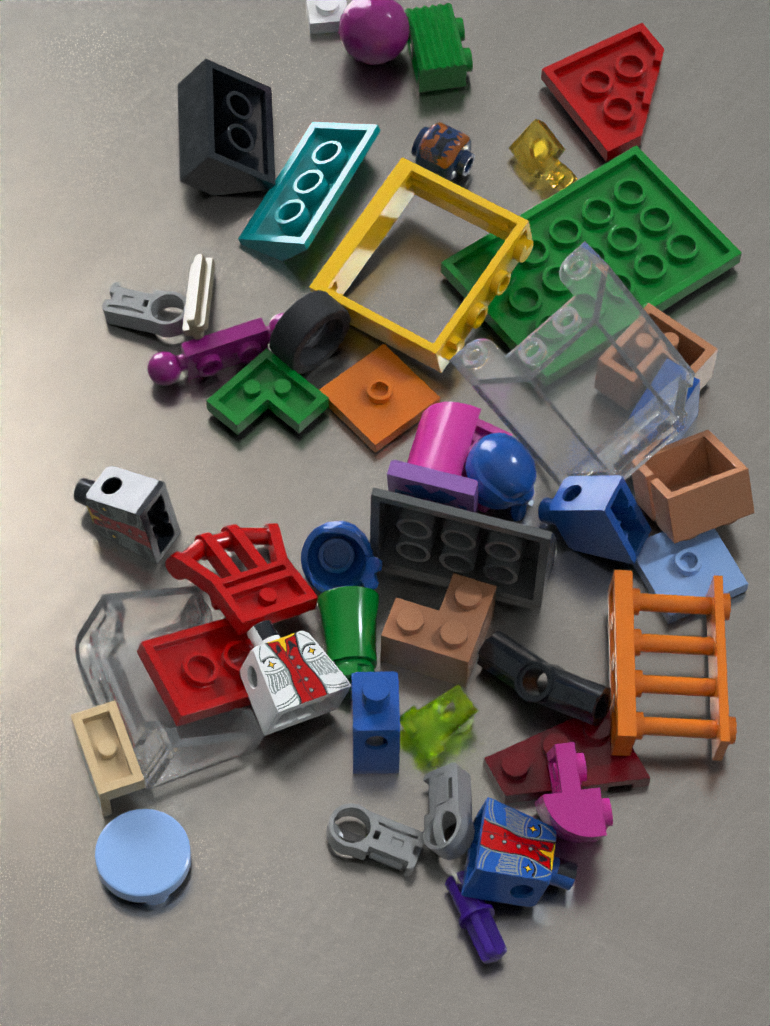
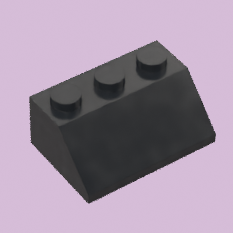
M205 58L178 83L180 182L213 196L273 188L276 182L271 87Z

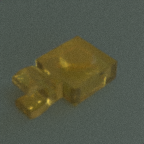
M535 119L509 147L531 177L539 179L544 174L546 180L553 188H557L560 185L564 189L578 180L575 174L559 161L558 158L566 149L544 121Z

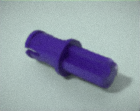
M465 870L457 872L456 874L461 884H457L455 878L450 876L446 880L445 886L459 911V925L462 929H467L482 962L486 964L497 962L507 953V947L493 919L495 914L492 905L486 904L485 900L462 896L461 891Z

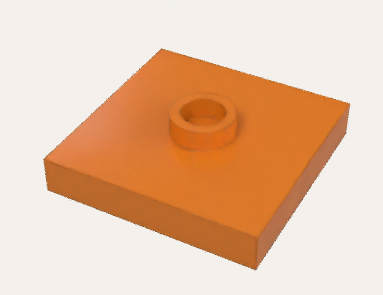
M385 344L379 346L319 389L329 397V408L374 453L419 422L422 413L429 406L440 403V397Z

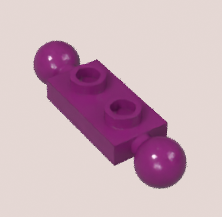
M284 312L273 316L268 326H265L262 317L205 335L199 340L192 339L181 343L182 354L177 356L166 351L158 352L148 362V375L154 383L168 386L175 383L183 371H185L188 380H192L201 376H212L222 369L240 363H250L266 348L268 349L274 327Z

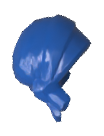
M493 433L480 438L470 450L465 466L467 477L478 482V503L491 509L511 507L513 520L520 521L526 515L527 506L534 504V485L537 477L534 459L521 442L508 434Z
M329 521L316 527L306 538L301 552V565L305 577L311 586L320 593L343 586H364L373 590L378 587L379 582L376 575L377 572L382 570V560L374 557L373 549L367 536L355 524L347 521Z

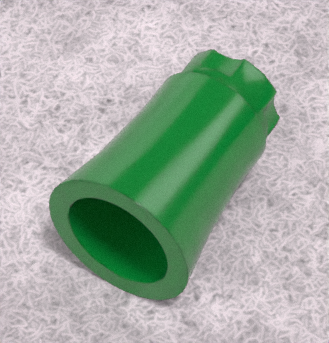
M343 586L329 589L321 593L317 600L323 625L326 654L344 674L350 684L352 673L375 672L374 669L377 667L376 625L380 597L373 589L361 586Z

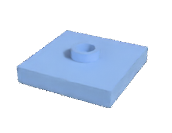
M715 528L701 533L691 540L680 541L675 544L663 531L647 538L633 564L650 594L705 597L714 575L723 576V593H729L731 598L746 592L748 588L747 580ZM661 612L668 624L691 615Z

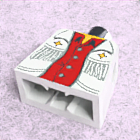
M270 620L254 625L247 632V636L254 648L240 669V676L264 735L338 709L352 685L308 632L299 631L280 638Z

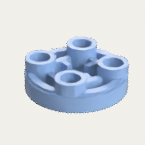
M136 809L117 816L106 825L97 840L95 860L100 881L113 894L132 902H146L150 905H158L165 902L168 896L186 878L191 863V850L185 830L173 817L158 810Z

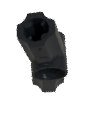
M495 631L481 646L478 652L479 659L477 664L515 689L518 695L525 701L539 703L594 726H598L601 720L607 716L612 702L611 688L565 671V669L558 665L548 663L501 631ZM545 673L547 676V687L540 694L537 683L540 675Z

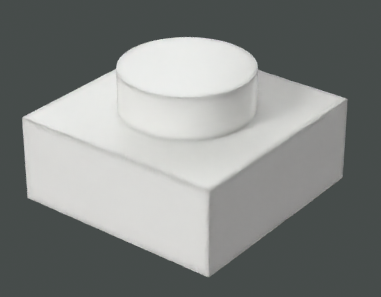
M306 0L310 34L338 32L340 17L347 6V1Z

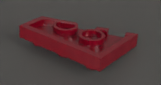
M610 709L607 716L601 720L598 726L572 718L487 756L483 761V767L504 804L537 800L544 794H552L547 752L555 744L574 742L576 753H584L587 781L582 782V785H580L581 790L600 787L601 792L608 791V787L632 784V788L649 786L651 779L633 748L630 756L611 755Z

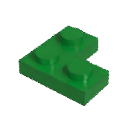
M266 348L208 398L206 405L207 410L237 435L267 409L300 433L329 407V397Z

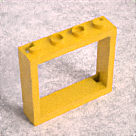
M402 157L309 288L311 292L317 290L327 292L342 305L351 317L350 325L442 373L449 362H454L458 359L464 348V340L471 330L481 326L486 318L488 306L496 295L500 296L506 290L511 279V273L519 262L523 263L529 257L534 245L528 220ZM414 195L505 240L434 343L343 296Z

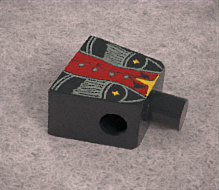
M109 466L105 468L96 482L84 477L75 487L73 494L75 502L88 507L95 529L101 536L152 563L158 564L181 533L165 482L115 466Z

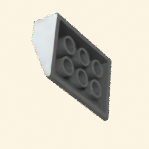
M373 487L371 493L370 544L374 557L382 560L383 567L449 584L453 573L497 586L496 596L539 607L542 606L555 560L557 539L553 532Z

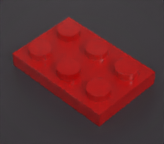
M226 618L140 643L137 654L177 727L251 705L240 676V669L254 646L247 633L238 635Z

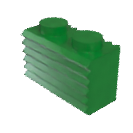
M450 3L445 5L438 4L437 6L432 4L429 7L424 5L422 8L416 6L414 9L407 8L405 10L409 21L407 49L418 92L466 86L467 72L473 71V61L470 48L462 47L461 41H465L462 17L455 18L452 4Z

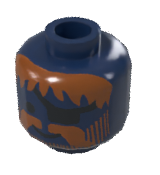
M441 122L433 124L430 128L427 126L423 127L417 135L411 151L412 156L415 157V164L451 182L459 175L466 176L475 160V154L471 153L472 143L470 137Z

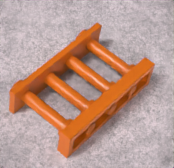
M614 570L608 588L609 680L612 700L610 705L611 755L630 756L636 739L642 740L643 735L711 739L712 761H722L728 745L735 744L737 722L735 717L729 716L725 620L728 621L730 617L731 597L729 593H723V576H713L707 594L703 597L640 593L639 588H633L632 571ZM639 611L706 615L707 637L642 634L641 629H634V615L638 616ZM641 652L708 655L709 678L643 675L642 670H635V656H640ZM642 693L710 697L711 720L644 717L643 712L636 711V697L640 698Z

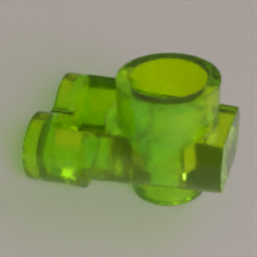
M458 684L420 709L415 705L400 716V723L412 737L422 754L429 761H432L447 749L444 743L454 734L466 731L472 725L474 715L479 709L465 690ZM450 703H454V714L444 718V709Z

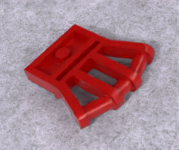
M266 523L264 528H240L237 524H231L223 527L221 533L214 535L210 532L199 534L195 537L194 542L183 552L176 551L165 561L166 569L173 578L177 580L187 579L210 596L213 609H220L238 635L247 633L254 625L265 620H270L273 624L315 610L318 596L287 558L278 523ZM254 545H264V548L269 552L271 563H267ZM225 550L235 552L248 570L241 572ZM200 560H208L219 576L198 562Z

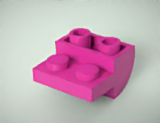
M459 402L436 403L429 406L422 413L407 463L468 478L465 469L467 456L480 438L493 433H505L510 436L513 434L479 419L480 408ZM478 503L479 511L485 513L490 509Z
M575 743L555 744L547 752L552 794H544L535 801L537 813L541 821L552 826L557 832L556 836L563 840L574 843L597 842L607 836V828L613 826L610 799L601 797L600 787L581 790L580 785H582L583 781H587V768L584 753H576Z

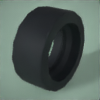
M317 290L307 293L293 303L276 323L270 337L269 347L274 355L297 373L303 374L312 371L324 363L343 342L349 330L351 317L348 311L327 292Z

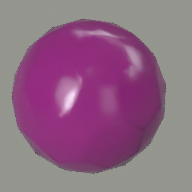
M353 0L345 7L340 17L338 32L342 46L356 61L369 65H383L395 59L406 46L409 38V21L407 13L395 0Z

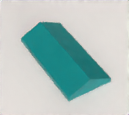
M312 122L276 178V185L269 189L239 236L238 240L241 245L280 261H285L306 251L381 132L379 126L373 124Z

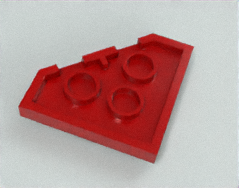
M642 22L542 68L541 80L605 161L621 155L636 145L640 146L663 60L664 48Z

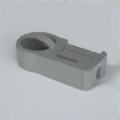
M114 282L109 289L111 299H105L102 304L107 323L155 333L162 337H175L183 333L182 327L186 298L182 294L175 291L154 289L153 294L122 288L120 282ZM170 307L183 310L182 314L174 320L164 318L158 314L163 309Z
M452 762L427 773L423 778V781L428 784L429 814L424 816L423 841L430 850L446 860L456 859L463 855L470 847L475 832L472 823L471 775L458 764ZM457 823L454 834L446 841L444 832L449 826Z
M354 803L343 804L336 808L329 818L326 830L328 843L338 853L353 856L363 861L366 855H368L370 859L398 870H406L404 877H409L413 873L424 844L422 831L371 812L365 807ZM341 817H356L364 823L368 835L364 836L349 832L335 824V821Z

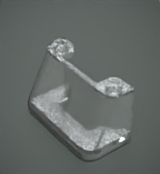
M197 586L102 594L76 638V661L94 706L116 701L145 780L146 788L140 790L153 789L249 754L256 749L264 738L257 717L247 707L234 708L231 712H224L177 727L137 654L142 641L212 622L211 609Z

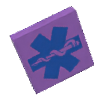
M391 460L387 472L388 491L478 513L477 480L398 460Z

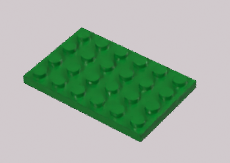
M636 145L519 215L529 221L534 241L533 249L523 263L519 262L516 265L503 294L500 296L496 295L491 301L485 321L540 382L545 385L609 345L648 303L660 311L665 310L740 263L742 252ZM491 233L487 234L442 261L441 273L466 298L505 240Z

